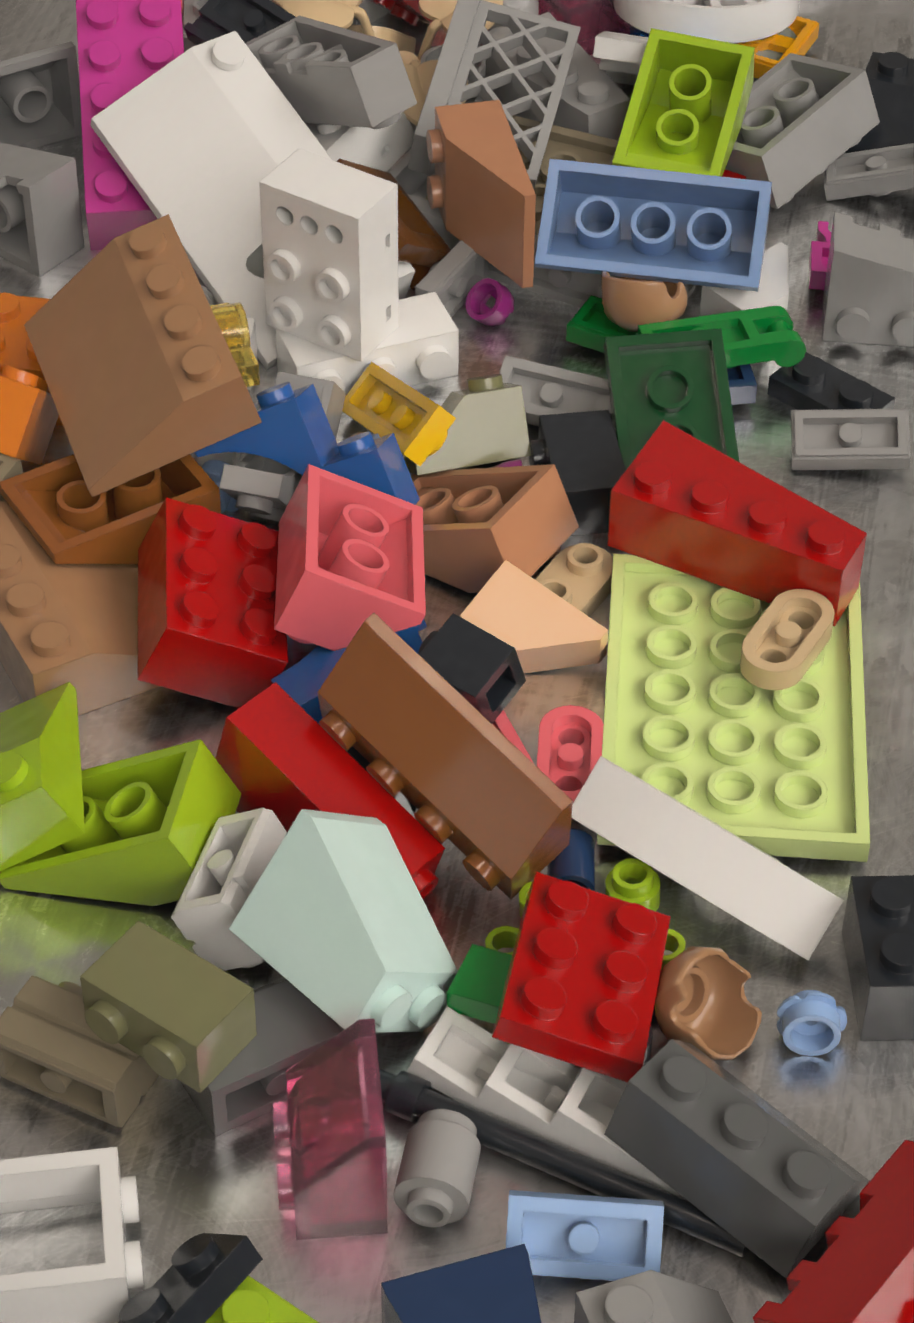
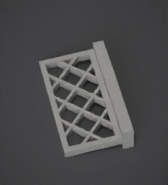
M457 0L414 133L408 169L429 174L432 163L429 161L427 152L426 132L427 130L435 129V107L462 104V101L478 95L484 101L499 100L493 89L511 83L522 98L504 105L501 102L517 147L530 162L527 173L534 189L581 27L484 0ZM486 21L508 26L513 34L495 41L485 28ZM548 37L565 42V46L562 49L545 54L535 40ZM523 46L533 60L514 66L504 52ZM492 57L502 72L483 78L473 64ZM542 71L553 86L534 93L524 77ZM531 109L541 124L522 131L512 116ZM537 140L536 145L534 147V145L531 142Z

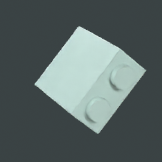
M301 809L229 928L231 932L348 1033L423 1032L425 1028L435 1023L447 1007V991L458 972L387 826L374 817Z

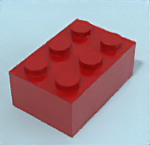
M168 497L165 498L138 549L137 680L240 708L272 685L271 679L281 674L288 663L287 634L274 630L279 531L269 529L256 522H246L210 511L200 505L187 504Z

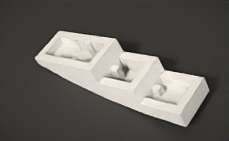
M603 31L595 37L593 57L600 58L599 69L606 70V74L614 82L635 85L648 37Z
M600 756L572 804L571 818L806 960L810 959L844 901L841 897L794 871L779 860L603 756Z
M448 1006L407 1072L430 1081L431 1087L457 1102L676 1196L683 1197L604 1135L627 1082L585 1068L579 1070L570 1063L513 1044L508 1045L504 1041L492 1038L491 1033Z

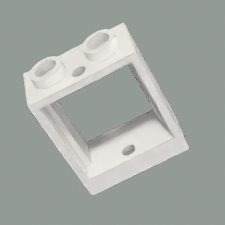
M117 1147L0 1159V1214L101 1203L105 1263L0 1275V1323H117L120 1321L119 1314L121 1309L130 1300V1289L144 1288L140 1240L126 1242L125 1227L127 1223L140 1222L136 1176L121 1177Z

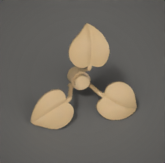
M271 0L295 17L300 15L345 29L349 28L354 18H356L360 22L364 34L375 37L366 11L358 7L363 0ZM419 0L421 14L433 21L427 28L418 56L409 51H399L417 104L405 110L404 114L407 120L415 126L418 124L438 60H429L421 64V56L431 48L438 30L443 28L447 33L457 0ZM484 0L503 6V0ZM486 21L485 28L489 30L495 23Z

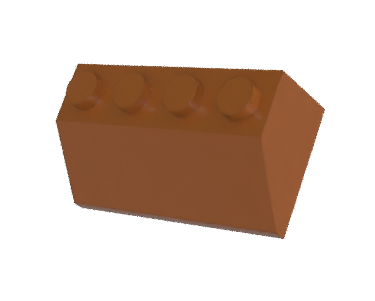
M375 613L370 615L363 622L318 691L320 710L323 717L319 724L346 751L353 746L370 763L366 767L367 772L388 793L395 797L400 792L418 809L414 813L415 819L441 844L449 839L466 856L462 860L465 869L483 888L492 891L497 886L512 900L526 883L533 880L536 871L541 872L569 845L573 801Z

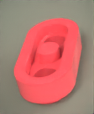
M568 705L557 707L546 713L539 725L537 767L574 802L598 759L602 756L604 724L601 718L593 711L580 706Z

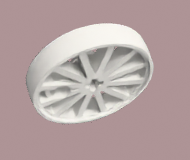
M613 0V6L617 14L624 21L650 34L651 28L736 44L760 40L785 30L795 21L799 12L800 0Z

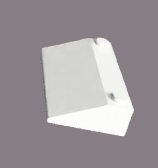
M233 31L189 48L91 118L90 126L157 219L169 214L193 269L228 317L255 318L257 358L267 370L277 365L276 329L266 324L264 279L253 275L247 270L245 265L247 258L262 244L259 182L299 148L331 159V157L238 33ZM398 261L399 299L406 298L415 273L412 265L403 261Z

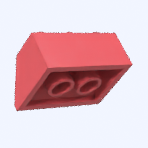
M308 464L279 521L274 630L287 634L291 639L299 643H313L336 651L349 645L363 622L373 613L378 615L394 632L420 625L426 616L423 507Z

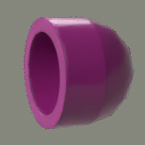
M485 278L478 281L470 289L466 298V310L471 318L483 325L492 327L503 325L509 314L514 311V297L506 286L494 279ZM491 296L496 299L493 308L486 304Z

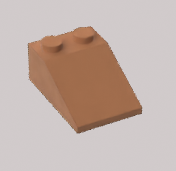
M500 99L435 107V129L427 130L426 132L430 163H435V175L427 176V195L430 208H439L445 229L460 241L462 240L482 258L520 287H533L536 194Z
M555 464L459 469L411 475L420 498L415 505L423 507L425 574L468 593H479L505 560L531 577L547 560L560 552V546L579 527Z

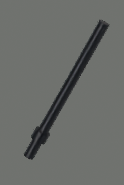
M350 1055L346 1056L340 1065L337 1074L338 1083L384 1102L385 1110L393 1115L415 1123L422 1114L430 1110L447 1109L459 1112L474 1123L477 1129L476 1136L481 1145L602 1197L663 1201L664 1224L744 1258L748 1251L746 1246L688 1200L431 1090L430 1081L404 1070L398 1075H394Z

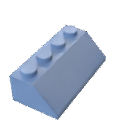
M550 159L534 263L535 267L600 275L603 271H607L610 276L674 283L681 282L683 284L758 292L767 235L772 182Z

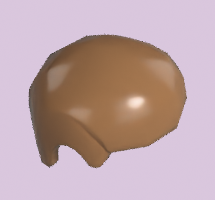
M607 271L601 273L604 312L611 322L629 332H638V325L677 320L683 315L687 307L688 295L684 284L681 282L674 283L621 277L619 279L610 277Z
M688 947L664 965L660 972L655 999V1015L663 1035L668 1041L674 1039L691 1043L713 1060H734L751 1047L761 1024L762 1012L747 1000L744 992V985L751 978V974L734 960L729 959L728 954L718 947Z

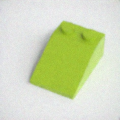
M651 28L612 165L722 177L741 129L752 90L755 47Z
M70 681L0 713V871L85 835L77 692Z
M201 739L81 770L85 835L1 871L0 883L5 889L147 906L178 901L215 823L220 817L236 813L241 792Z

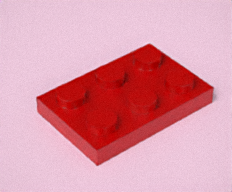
M536 871L528 891L492 1038L628 1083L644 1064L671 916L650 910L640 904L629 903L581 887L574 882L561 880Z

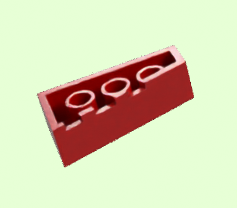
M664 420L611 490L608 546L770 604L776 596L788 590L806 589L817 592L826 597L833 605L835 612L833 626H836L859 589L867 537L866 532Z
M904 1140L860 1192V1212L854 1218L839 1216L825 1232L828 1249L817 1262L801 1260L788 1275V1289L792 1292L781 1304L766 1301L752 1317L754 1323H914V1141Z

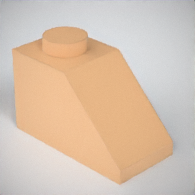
M507 560L503 562L459 616L513 646L517 652L524 674L599 664L607 655L608 629Z

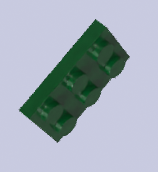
M721 328L605 337L604 354L612 420L626 470L663 420L739 462Z

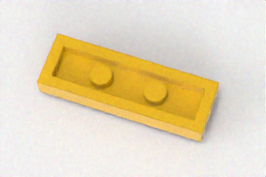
M372 361L345 396L342 412L373 434L378 433L380 437L394 433L402 455L419 467L428 456L433 455L441 448L446 440L447 430L456 420L454 416L440 405Z

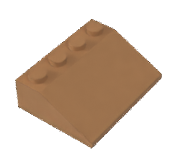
M169 214L113 238L24 324L82 476L92 497L262 423Z
M0 501V662L24 702L70 681L76 688L78 716L161 686L137 680L138 564H55L9 504L5 501Z

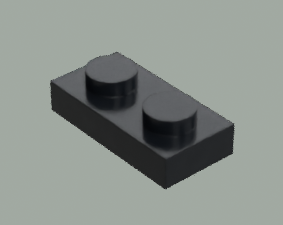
M807 352L804 358L796 365L781 367L769 376L767 394L797 410L894 409L895 397Z
M198 1234L184 1242L175 1251L171 1258L173 1265L151 1288L139 1292L123 1306L119 1314L120 1321L118 1323H205L257 1267L263 1258L246 1235Z

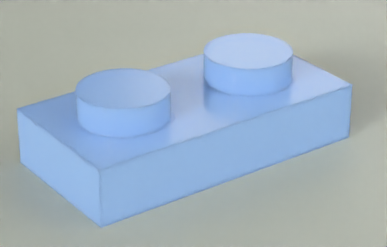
M510 1190L506 1248L525 1244L529 1254L532 1275L615 1281L648 1270L660 1273L664 1202L659 1200Z

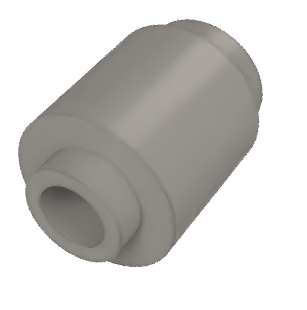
M447 1109L427 1111L421 1115L418 1123L413 1125L408 1131L393 1196L396 1205L413 1222L421 1226L431 1228L442 1227L459 1221L468 1212L481 1152V1144L476 1136L477 1129L474 1123L459 1112Z

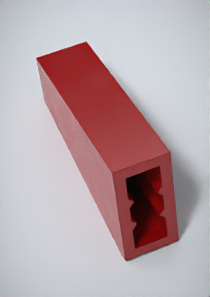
M276 682L226 717L215 759L241 792L237 812L242 813L259 808L273 810L286 832L289 831L301 809L377 818L387 826L422 899L424 900L433 891L439 881V878L434 873L445 847Z

